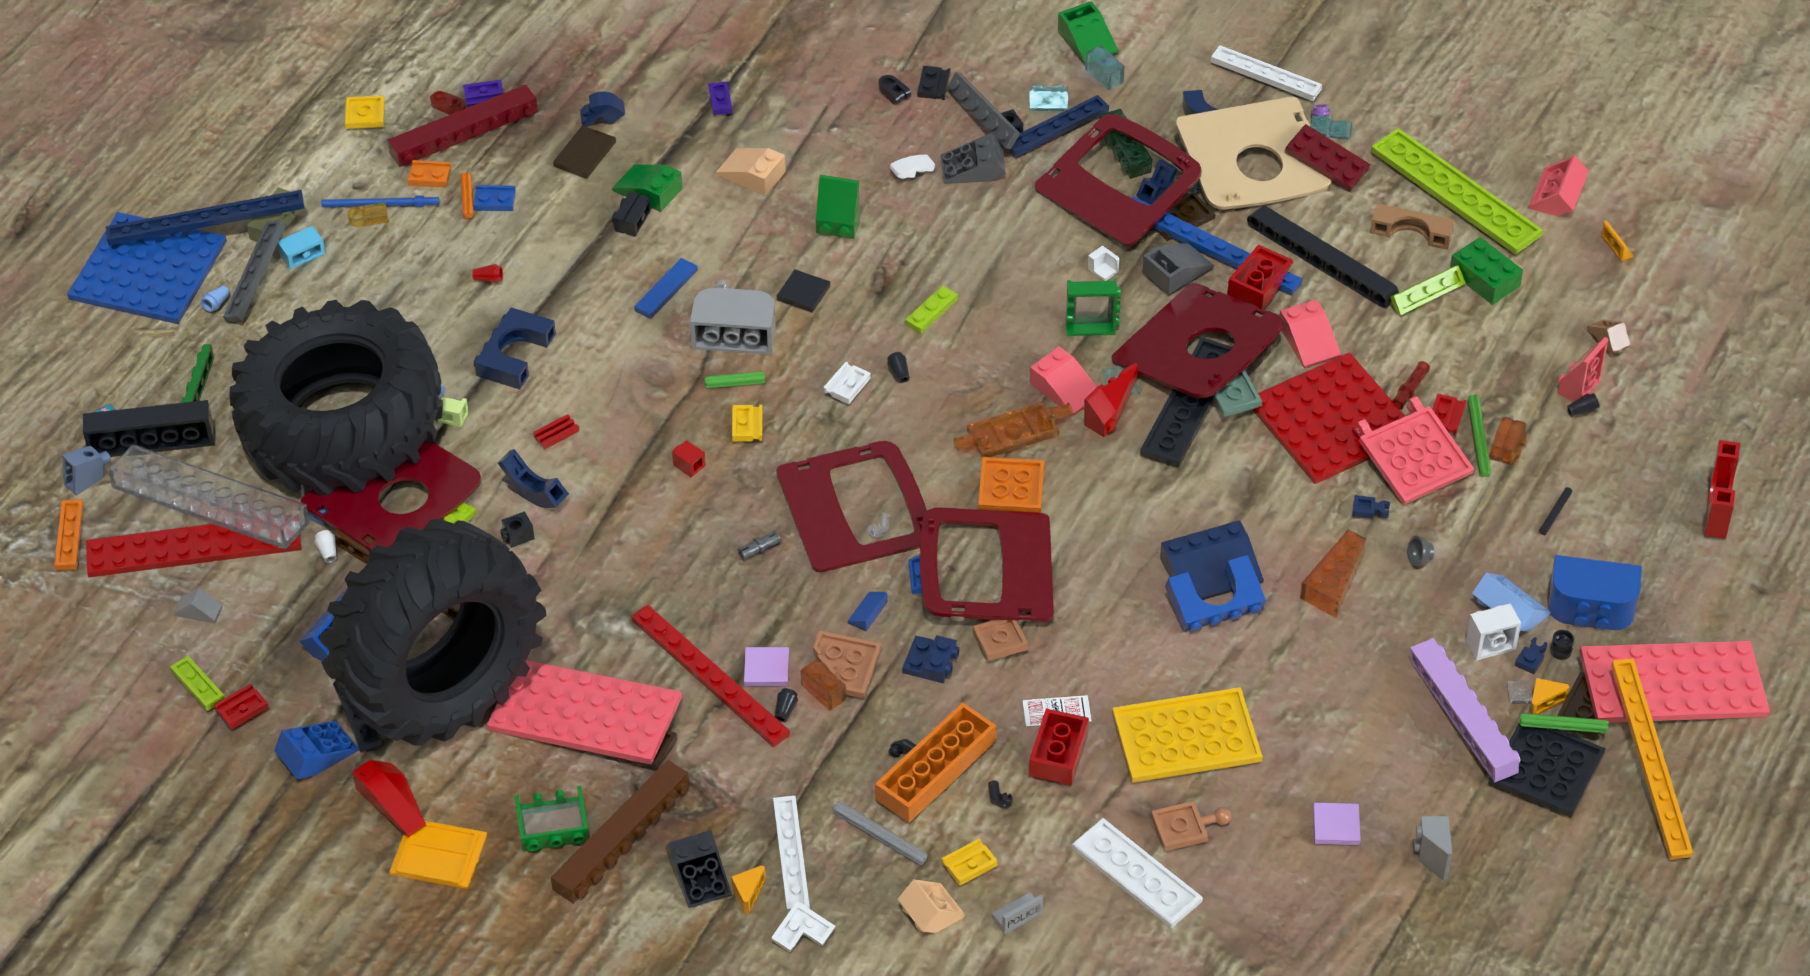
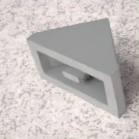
M198 587L181 597L174 615L216 623L223 606Z

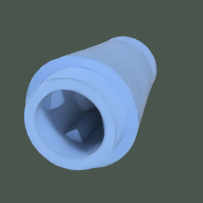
M221 286L204 294L201 299L203 308L209 312L216 311L230 295V291L226 286Z

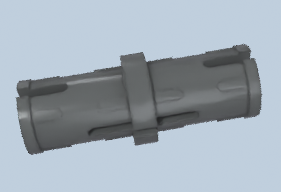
M774 530L761 538H754L753 542L738 548L737 551L740 558L744 561L755 554L764 553L766 549L780 543L781 540Z

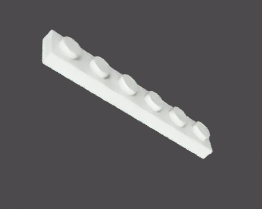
M1219 46L1211 56V62L1311 101H1314L1322 90V84L1223 46Z
M796 797L773 798L788 914L797 901L809 909L810 905Z

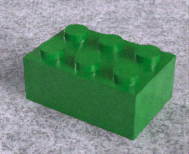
M1481 237L1457 251L1451 257L1450 268L1459 265L1466 285L1491 305L1521 286L1523 269Z

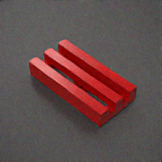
M567 414L534 431L533 437L546 449L579 432V426L575 425V421L570 419V416Z

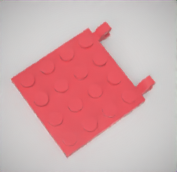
M1417 396L1409 400L1411 404L1407 406V409L1412 414L1374 431L1370 429L1367 421L1364 419L1358 422L1359 428L1355 429V432L1360 437V444L1403 505L1473 474L1475 470L1431 407L1424 408Z

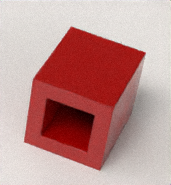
M688 440L676 446L672 451L673 465L690 477H693L706 466L705 452Z

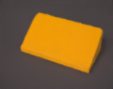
M1607 220L1604 221L1601 236L1621 261L1632 258L1634 255Z

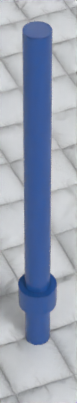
M423 195L415 196V198L326 199L321 201L322 207L409 205L424 207V205L440 204L439 197H424Z

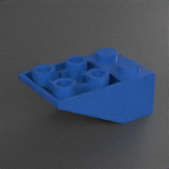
M336 720L281 730L274 749L296 779L315 776L359 750Z

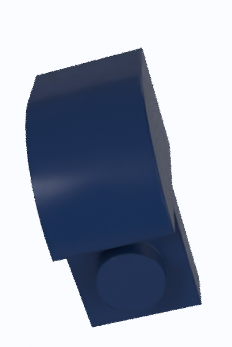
M605 91L589 95L590 103L580 109L581 123L586 127L600 117L613 124L625 115L624 101L615 94Z
M1159 160L1152 177L1143 178L1136 196L1150 205L1153 204L1172 185L1178 168L1164 160Z

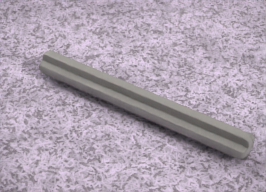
M841 801L834 805L833 812L919 865H923L926 862L928 855L924 851Z

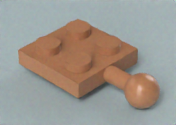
M988 600L982 601V603H992ZM986 619L987 622L973 626V633L987 661L1029 650L1028 642L1015 620Z
M1192 801L1152 810L1151 817L1164 851L1208 842V835L1204 825L1211 823L1226 825L1231 820V813L1227 808L1220 807L1215 810L1214 814L1200 817L1196 804Z

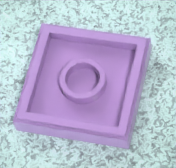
M746 647L744 686H788L789 647Z
M1314 803L1315 844L1360 845L1359 804Z

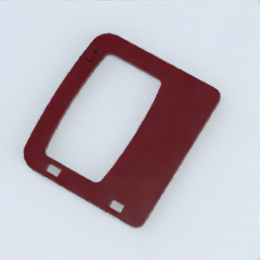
M1109 114L1100 118L1087 133L1053 164V167L1047 173H1044L1036 181L1035 189L1039 194L1120 244L1130 247L1136 244L1200 179L1202 169L1199 162L1156 133L1120 115ZM1096 130L1100 132L1095 138L1091 137ZM1115 131L1139 142L1179 168L1183 174L1153 204L1145 205L1102 182L1086 171L1078 162L1108 132ZM1056 170L1059 171V173L1054 178L1051 177V175Z
M889 441L873 442L866 446L844 449L807 458V460L782 464L777 467L778 481L811 567L815 572H826L920 548L923 515L927 512L914 476L900 449L894 443ZM867 450L871 451V453L864 455H860L859 453ZM883 458L891 469L902 492L914 531L907 535L861 545L853 535L842 512L833 487L830 471L838 467ZM809 465L807 469L798 470V467Z
M940 507L927 510L923 515L920 538V581L924 608L928 613L939 617L957 616L974 619L1051 621L1054 615L1049 516L1045 513ZM941 524L994 526L998 529L1002 552V594L1000 602L946 601L941 598L937 569V543ZM952 608H964V611H952ZM1018 611L1031 612V615L1019 614Z

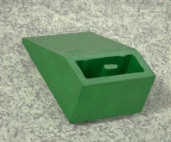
M1092 1L1058 13L1059 32L1085 64L1118 52V48L1101 12Z

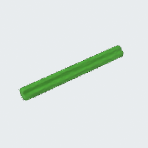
M1478 395L1468 396V407L1479 474L1481 477H1489L1491 475V466L1480 399Z

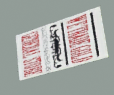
M1088 695L1022 700L1026 727L1040 726L1046 708L1088 717L1089 722H1092Z

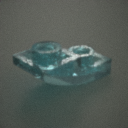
M1331 115L1312 116L1310 127L1326 137L1334 139H1350L1353 127L1352 121H1332Z

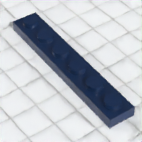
M1099 95L1094 96L1021 132L1012 149L1007 150L1016 158L1109 112V105Z

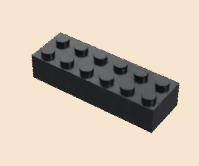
M208 400L83 414V435L86 446H92L99 454L106 451L110 457L215 446L214 424Z

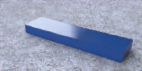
M680 258L634 306L635 311L651 319L698 271L697 265Z

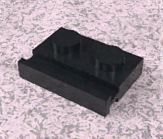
M923 66L917 97L930 99L940 97L942 100H945L951 68L942 70V67Z

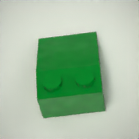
M634 164L613 186L612 191L625 197L630 192L649 196L651 198V208L662 212L682 190L681 171L667 165Z
M820 175L816 209V233L855 239L860 224L859 181Z

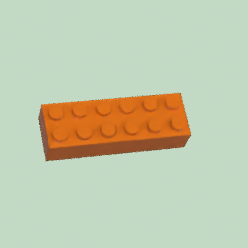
M962 702L875 783V800L910 823L996 742V725Z

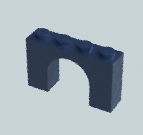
M511 307L507 314L503 315L499 326L493 330L490 340L485 342L480 355L475 357L474 367L476 376L520 390L529 377L528 362L509 357L501 351L507 345L518 341H525L547 348L556 335L555 321Z

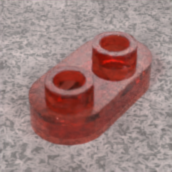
M437 91L430 96L431 106L450 115L466 108L465 101L462 98L447 92Z

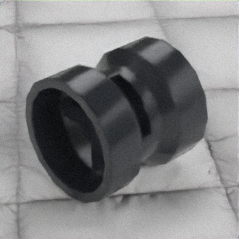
M1567 630L1556 631L1552 638L1551 655L1558 660L1568 659L1572 654L1574 635Z

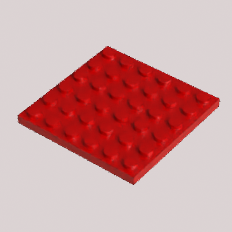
M1350 352L1259 392L1258 395L1262 400V406L1252 409L1314 484L1371 459L1360 444V437L1355 432V429L1359 428L1357 425L1359 421L1365 419L1370 429L1374 431L1405 417L1402 411Z

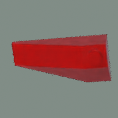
M1133 363L1122 370L1118 378H1110L1107 385L1101 384L1097 386L1084 399V426L1103 437L1109 432L1114 431L1138 379V364Z
M368 760L351 772L356 790L407 837H410L426 826V822L405 775L391 762Z

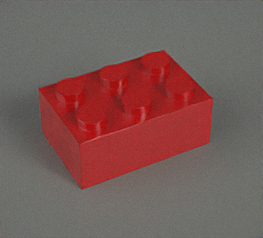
M1046 708L1030 755L1029 776L1072 785L1088 736L1089 718Z

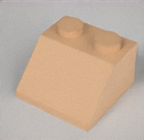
M913 879L898 898V901L903 906V911L911 916L916 928L921 932L937 933L965 917L964 912L941 883Z

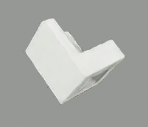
M1101 246L1088 255V270L1103 281H1107L1119 272V257L1104 246Z

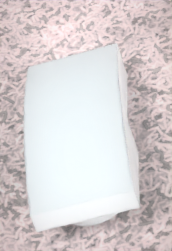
M928 155L909 156L890 164V169L901 179L906 177L914 178L916 171H934L935 163Z

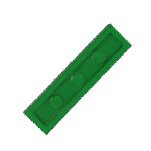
M203 344L201 352H198L196 367L192 368V378L187 383L186 395L182 397L181 403L200 401L214 361L211 344Z

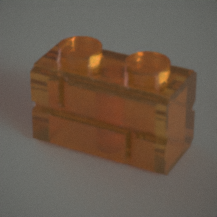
M1502 417L1491 445L1489 458L1509 465L1514 464L1515 458L1520 459L1523 449L1521 443H1526L1529 433L1525 431L1526 423Z
M815 659L802 668L800 671L802 677L801 685L828 710H833L846 700V685L820 661Z

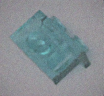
M1043 84L1030 86L1029 111L1068 110V87H1064L1061 84L1053 85V87Z

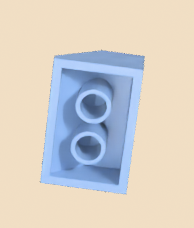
M1486 572L1472 593L1478 598L1476 601L1486 608L1489 606L1492 609L1499 605L1511 604L1521 621L1520 631L1530 632L1551 614V611L1503 575Z

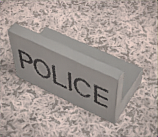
M1028 893L993 912L992 919L1003 933L1006 934L1043 914V897L1039 895L1034 898L1031 893Z

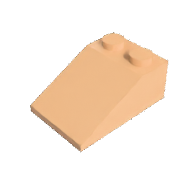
M736 148L716 171V175L766 195L786 172L785 155L769 148Z

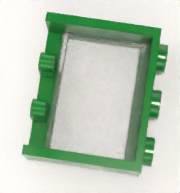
M1116 279L1114 281L1082 282L1067 280V336L1115 335L1116 327L1120 326L1119 314L1116 315V313H1120V301H1117V299H1121V287H1117Z
M581 785L577 786V797L565 798L564 791L557 790L555 792L556 800L543 802L542 795L536 793L533 795L534 803L520 805L519 795H514L523 852L551 847L558 848L570 844H582L589 839Z

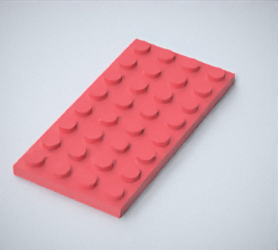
M1751 641L1580 647L1579 653L1595 719L1607 720L1608 722H1628L1611 663L1614 660L1634 658L1653 721L1768 717L1770 714Z
M526 660L527 665L530 667L527 676L516 677L509 687V699L503 705L497 703L487 723L488 731L652 765L682 699L681 691Z

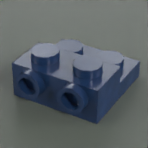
M915 635L902 667V673L944 684L946 677L952 673L953 659L957 660L960 647H957V640L938 635L933 640Z

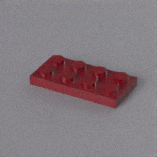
M1307 124L1300 129L1285 148L1287 153L1349 192L1371 165Z

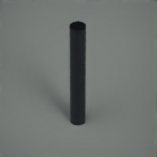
M1566 487L1539 529L1541 535H1546L1572 494L1571 488Z

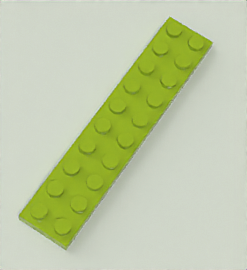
M1397 128L1371 146L1373 154L1515 255L1543 235V229L1401 129Z

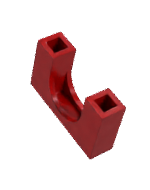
M1719 440L1711 472L1705 536L1726 539L1734 507L1735 490H1732L1739 460L1740 443Z

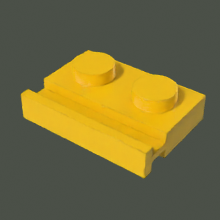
M733 405L732 442L753 441V439L762 441L763 406Z
M979 838L943 857L942 865L946 866L949 874L961 886L997 867L998 861L986 845L982 844Z

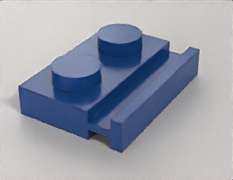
M476 185L474 211H513L516 187Z

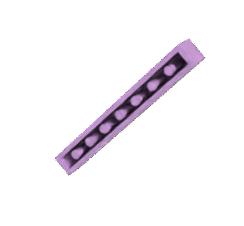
M1432 638L1410 647V662L1493 781L1497 782L1517 774L1520 763L1519 754L1516 750H1512L1507 737L1500 733L1495 720L1490 719L1483 704L1480 705L1475 692L1468 688L1462 674L1459 675L1456 671L1454 662L1447 658L1442 645H1438L1435 639Z

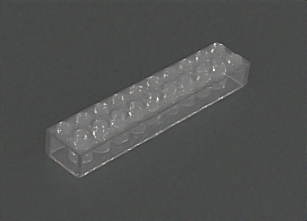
M132 445L108 469L112 488L283 549H286L309 525L306 504L136 445Z

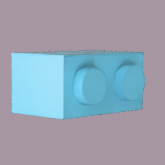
M313 226L285 237L277 243L279 255L290 269L326 254L323 239Z

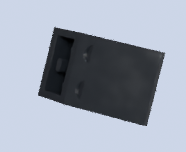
M711 830L667 844V854L688 908L732 895Z

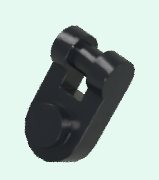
M884 75L879 78V90L890 98L894 105L900 103L901 99H907L911 96L910 89L893 75Z

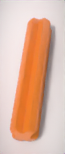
M467 172L460 175L462 213L465 219L473 217L471 174Z

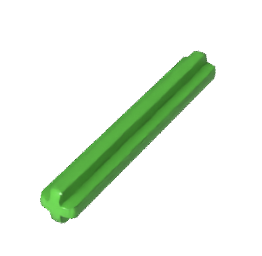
M1522 713L1519 722L1520 726L1598 733H1607L1609 726L1607 720Z

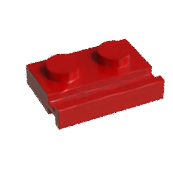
M1437 393L1432 410L1446 430L1454 432V435L1457 434L1466 406V400L1459 401L1455 397Z
M252 684L214 704L215 711L220 714V717L231 730L269 709L267 701L253 688Z

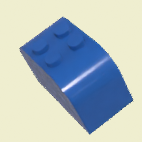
M1555 555L1548 598V610L1551 611V616L1557 621L1569 625L1608 630L1627 628L1635 617L1641 587L1642 566Z

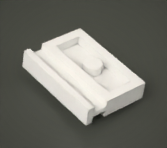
M845 362L824 386V393H829L832 397L850 404L871 379V373L854 365L850 366L848 362Z

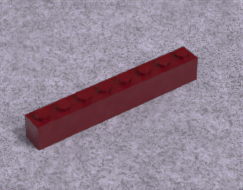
M527 85L520 86L388 139L389 153L397 165L402 167L412 163V160L422 159L538 112L537 99Z

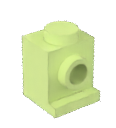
M442 397L443 414L442 418L438 419V422L462 427L468 415L467 399L462 398L459 401Z

